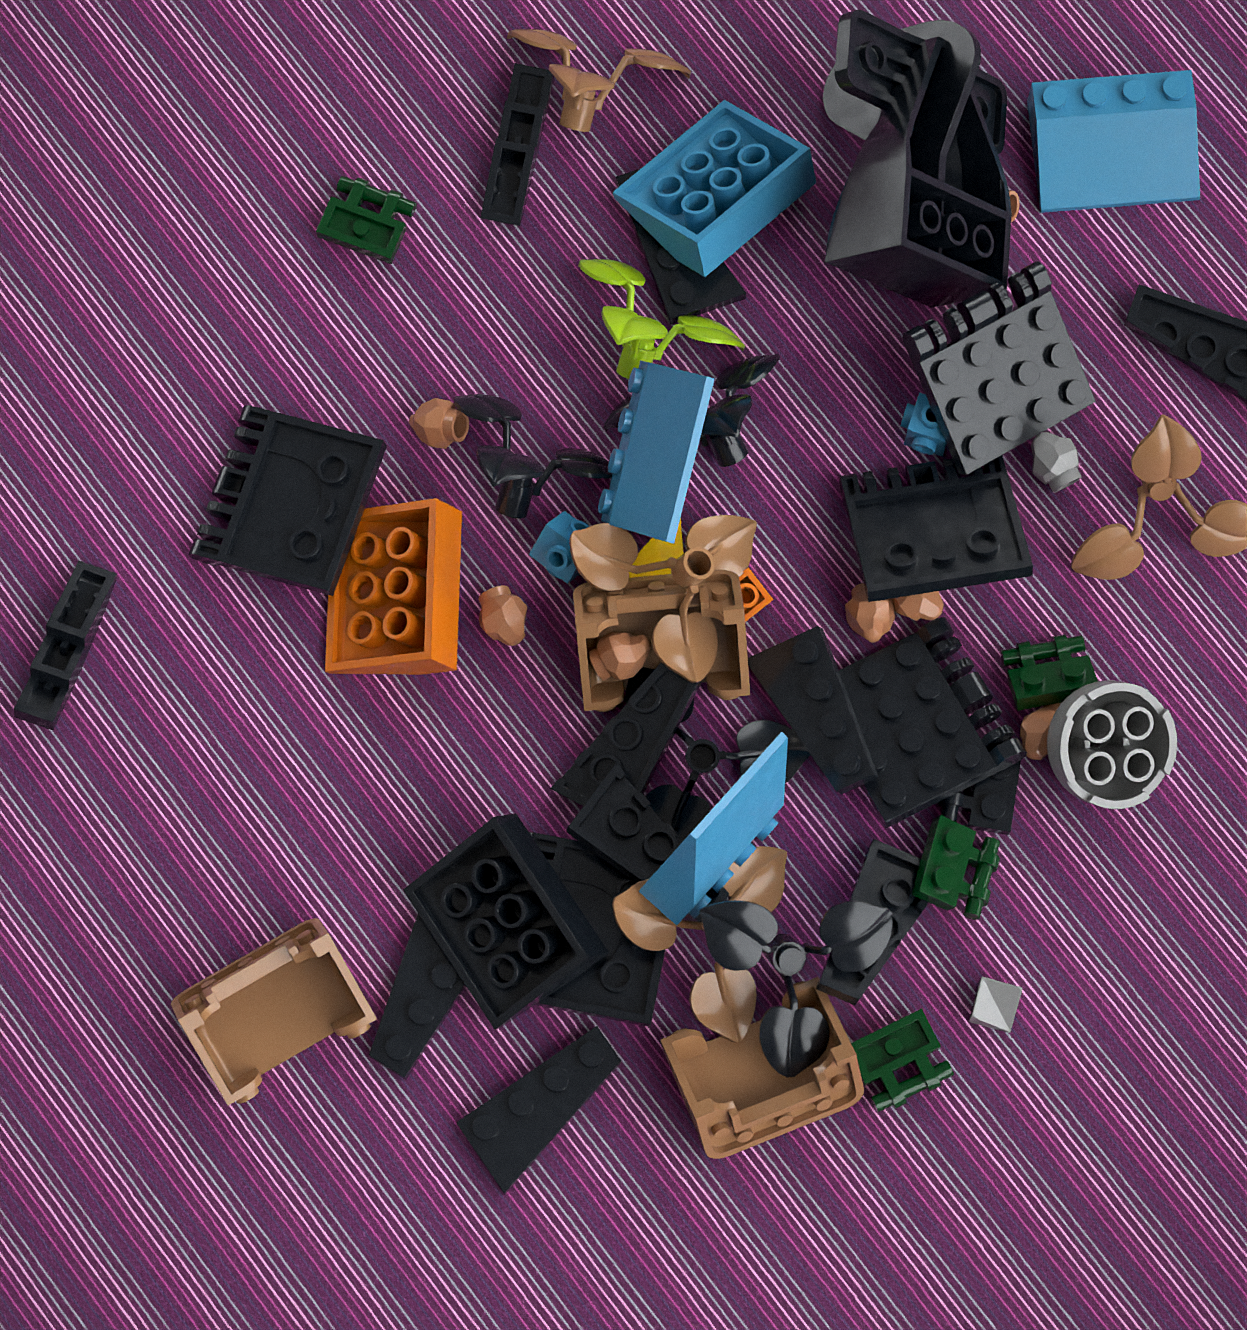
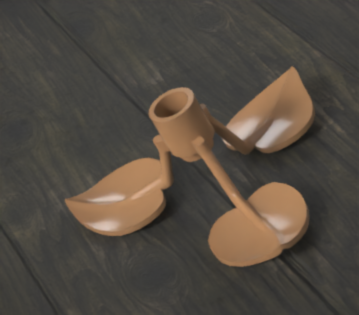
M540 29L510 30L507 35V39L515 37L535 47L555 50L562 56L563 65L550 64L549 71L563 86L561 99L565 101L559 124L576 131H590L595 109L602 110L605 98L611 89H614L616 81L628 65L639 64L657 69L678 70L688 79L691 75L690 69L668 55L653 50L630 48L625 49V56H623L608 79L595 73L582 72L577 68L570 67L569 50H576L577 44L565 36ZM595 90H602L598 97L595 98Z
M1162 414L1152 430L1137 445L1131 457L1132 470L1142 482V486L1137 488L1139 497L1133 531L1129 533L1127 527L1119 523L1110 524L1096 530L1082 543L1074 554L1071 568L1076 573L1105 580L1122 578L1132 573L1140 565L1144 556L1142 545L1135 540L1141 536L1146 497L1148 496L1156 501H1164L1173 494L1176 495L1192 520L1199 524L1190 534L1191 544L1199 552L1213 557H1223L1239 553L1247 548V504L1238 500H1225L1212 505L1206 511L1204 517L1196 512L1182 492L1176 479L1188 478L1196 472L1202 458L1200 448L1194 437L1183 426Z
M717 515L703 518L689 529L685 539L688 551L677 559L670 557L665 561L639 566L632 565L637 558L638 547L631 533L627 530L609 525V523H600L573 531L570 535L569 544L574 565L584 580L599 590L607 592L622 590L628 583L629 572L639 574L665 568L671 569L674 581L679 586L686 588L687 593L679 607V615L668 614L657 622L652 634L654 652L667 668L692 683H698L708 674L717 653V630L710 617H702L701 612L687 615V610L693 596L698 592V585L710 577L714 570H729L740 577L744 573L743 571L748 568L752 557L753 538L757 522L734 515Z
M759 846L756 847L757 849L740 867L735 862L731 864L729 869L734 875L723 887L729 893L728 897L730 899L728 901L737 900L757 903L768 909L771 913L777 907L783 895L787 851L775 847ZM649 879L635 883L617 895L612 903L614 917L622 933L633 944L645 950L660 951L670 948L676 939V927L704 931L703 923L697 921L682 920L676 926L647 900L639 890ZM715 962V973H703L694 981L690 991V1008L695 1018L704 1027L732 1042L738 1043L746 1035L754 1016L757 995L755 982L747 969L739 971L723 969L721 965Z

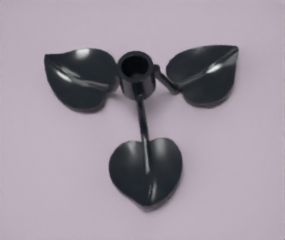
M779 354L743 359L727 367L716 379L717 388L726 389V398L707 408L700 441L703 447L710 446L720 467L734 465L748 454V450L740 435V429L745 416L751 409L753 400L748 394H734L738 389L751 387L763 379L780 360ZM631 396L623 400L611 412L604 425L606 432L610 427L618 428L621 412L624 408H629Z
M470 394L455 396L454 405L463 414L480 421L498 422L503 428V447L482 445L477 448L476 452L478 463L491 485L495 487L501 484L495 506L496 511L511 518H525L532 495L540 496L542 486L556 469L562 468L566 473L580 477L612 478L613 473L608 472V460L593 452L582 449L565 448L557 450L555 454L557 459L551 460L544 470L537 460L511 451L510 421L521 420L522 413L518 407L508 400L493 395ZM539 477L536 483L532 482L533 478Z
M642 667L634 677L628 679L626 704L629 702L628 699L655 669ZM694 698L681 723L691 716L694 708ZM769 720L753 721L739 730L736 742L740 752L719 751L718 747L707 739L694 741L692 737L678 727L675 734L688 746L685 762L689 770L692 771L684 791L682 792L677 786L664 784L651 790L645 797L650 801V807L665 824L669 823L678 834L677 838L683 842L710 812V806L705 799L690 795L698 776L712 772L718 765L719 760H741L739 769L742 776L775 738L783 732L788 737L786 783L795 775L810 756V753L793 729Z
M737 900L722 901L702 907L699 911L707 947L719 965L733 971L746 970L759 962L763 951L773 966L782 973V979L784 980L790 1001V1009L784 1006H774L765 1012L759 1025V1041L770 1065L787 1078L795 1077L817 1061L826 1050L830 1038L828 1022L821 1012L813 1007L798 1009V999L792 982V975L798 973L804 967L806 954L826 955L831 953L832 961L839 970L843 972L861 971L871 966L881 956L889 942L892 931V912L889 908L853 900L838 903L824 914L819 927L820 937L826 944L823 947L813 946L807 942L800 945L789 934L776 935L778 924L774 916L768 909L757 903Z

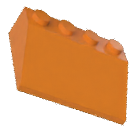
M437 498L364 509L334 595H328L325 672L329 674L423 675L457 671L462 511Z

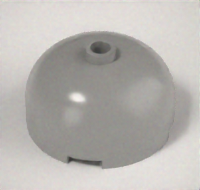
M1097 681L1082 686L1071 693L1057 708L1048 729L1047 754L1056 778L1073 796L1103 808H1129L1149 799V794L1155 790L1164 776L1170 775L1177 753L1176 728L1169 710L1165 709L1157 698L1148 692L1149 690L1122 681Z

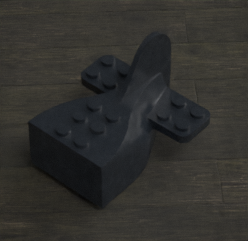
M860 9L844 13L838 22L835 65L827 77L823 92V104L830 120L865 140L841 192L832 217L825 262L930 308L964 301L982 290L988 292L990 286L997 282L1003 285L1007 291L1012 213L1008 185L998 157L1005 143L1007 92L1004 84L998 78L979 69L981 48L978 39L969 29L946 20L928 21L899 29Z

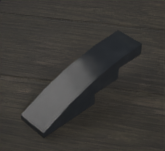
M514 63L508 99L505 101L499 135L495 141L481 219L516 226L521 225L554 79L553 74L548 69Z
M78 561L46 624V636L30 666L31 676L14 707L15 718L54 730L89 653L116 583L117 573Z

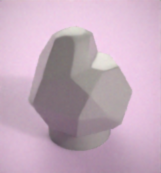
M1042 432L1035 436L1031 443L1033 453L1032 474L1045 485L1049 484L1053 493L1074 484L1082 478L1078 470V450L1071 438L1059 437L1049 432Z

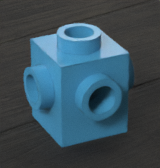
M919 392L916 404H907L900 427L907 429L904 445L910 446L923 454H935L943 457L947 444L926 394Z
M563 511L545 525L529 555L546 567L552 576L562 579L568 584L580 575L572 560L569 544L570 535L573 531L590 526Z

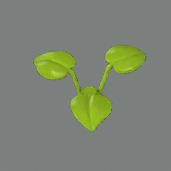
M582 259L579 261L578 267L589 277L606 284L621 285L627 292L626 308L604 306L601 312L604 324L617 345L622 344L623 346L616 372L622 377L629 379L633 368H639L640 360L653 363V360L660 361L663 351L678 334H685L689 338L698 341L737 346L744 351L745 345L730 329L715 320L701 316L681 315L678 317V324H675L668 332L660 322L635 313L634 285L643 286L646 280L642 273L634 267L609 259ZM664 338L657 348L654 347V339Z

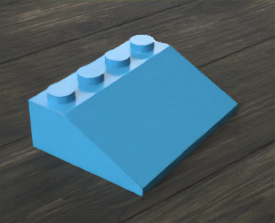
M1192 70L1032 82L1027 99L1040 213L1195 201L1200 199L1197 109Z
M723 100L613 191V196L677 261L706 277L816 184V177L809 147L730 102Z
M641 360L639 368H633L628 382V392H632L629 408L622 410L618 423V432L622 433L619 449H613L608 464V472L613 473L609 489L602 491L599 500L598 512L602 513V522L674 544L715 378Z
M783 732L775 738L639 890L647 900L676 926L688 913L695 919L700 914V909L707 906L712 900L706 895L709 889L712 888L718 893L734 875L729 869L731 864L735 862L740 867L757 849L751 843L753 839L757 837L760 841H763L778 825V822L773 817L784 805L788 737Z

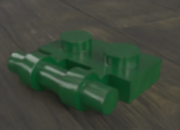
M341 176L337 184V191L349 196L346 201L330 197L316 230L317 237L392 264L406 232V223L395 220L394 217L400 213L412 218L417 203L403 198V193L392 189L390 192H386L372 187L368 180L359 177L353 180ZM364 201L382 207L379 214L360 206Z
M1063 634L1053 636L1052 641L1033 645L1026 641L1016 643V648L1001 650V660L1004 667L1016 664L1020 666V668L1007 670L1008 684L1017 711L1062 703L1080 687L1098 681L1089 655L1074 658L1071 656L1074 653L1085 652V642L1082 635L1067 638ZM1053 657L1056 658V661L1037 665L1035 664V661L1048 659Z
M942 815L933 818L911 895L947 911L955 908L957 900L961 899L966 902L963 915L972 920H979L982 908L988 905L991 895L988 886L992 872H996L998 869L1000 857L997 853L1000 841L993 837H985L981 850L972 847L976 831ZM967 864L976 868L972 884L963 881Z
M922 1009L851 1043L857 1055L863 1085L866 1086L880 1079L884 1087V1091L870 1097L877 1112L890 1106L896 1109L907 1103L906 1098L925 1089L930 1092L940 1087L941 1081L954 1075L947 1060L932 1066L927 1055L939 1050L941 1045ZM914 1062L918 1074L898 1083L893 1072Z

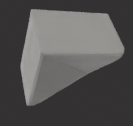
M981 977L969 1022L1010 1033L1023 988Z

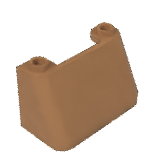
M714 570L710 577L698 585V592L691 600L687 615L701 612L702 617H710L713 621L718 635V648L714 663L702 682H706L708 691L719 699L733 700L739 696L750 695L744 604L738 575L729 570ZM672 574L629 578L625 588L615 592L599 590L588 582L574 589L573 599L584 711H611L625 697L624 690H626L628 679L617 680L611 677L603 681L591 663L589 651L597 647L598 641L602 637L612 632L632 633L634 636L644 635L651 641V650L643 667L656 669L661 663L652 645L653 630L662 617L668 614L679 615V607L687 593L686 588L679 586L674 581Z
M318 918L298 924L187 988L171 1001V1006L177 1020L228 1106L235 1101L237 1104H241L255 1097L259 1092L258 1086L262 1082L261 1075L334 1032L337 1036L347 1035L349 1039L356 1038L370 1028L371 1025L369 1023L377 1019L332 938Z
M819 977L806 982H797L793 985L798 999V1009L813 1007L821 1012L828 1022L830 1029L829 1043L821 1057L795 1077L787 1078L781 1075L767 1061L759 1041V1025L761 1020L750 1024L746 1035L738 1043L732 1042L723 1036L706 1042L700 1031L686 1028L677 1030L670 1036L660 1039L690 1118L708 1157L721 1159L845 1110L855 1105L863 1096L864 1087L856 1052L828 995L816 989ZM785 993L782 998V1006L790 1009L789 997Z

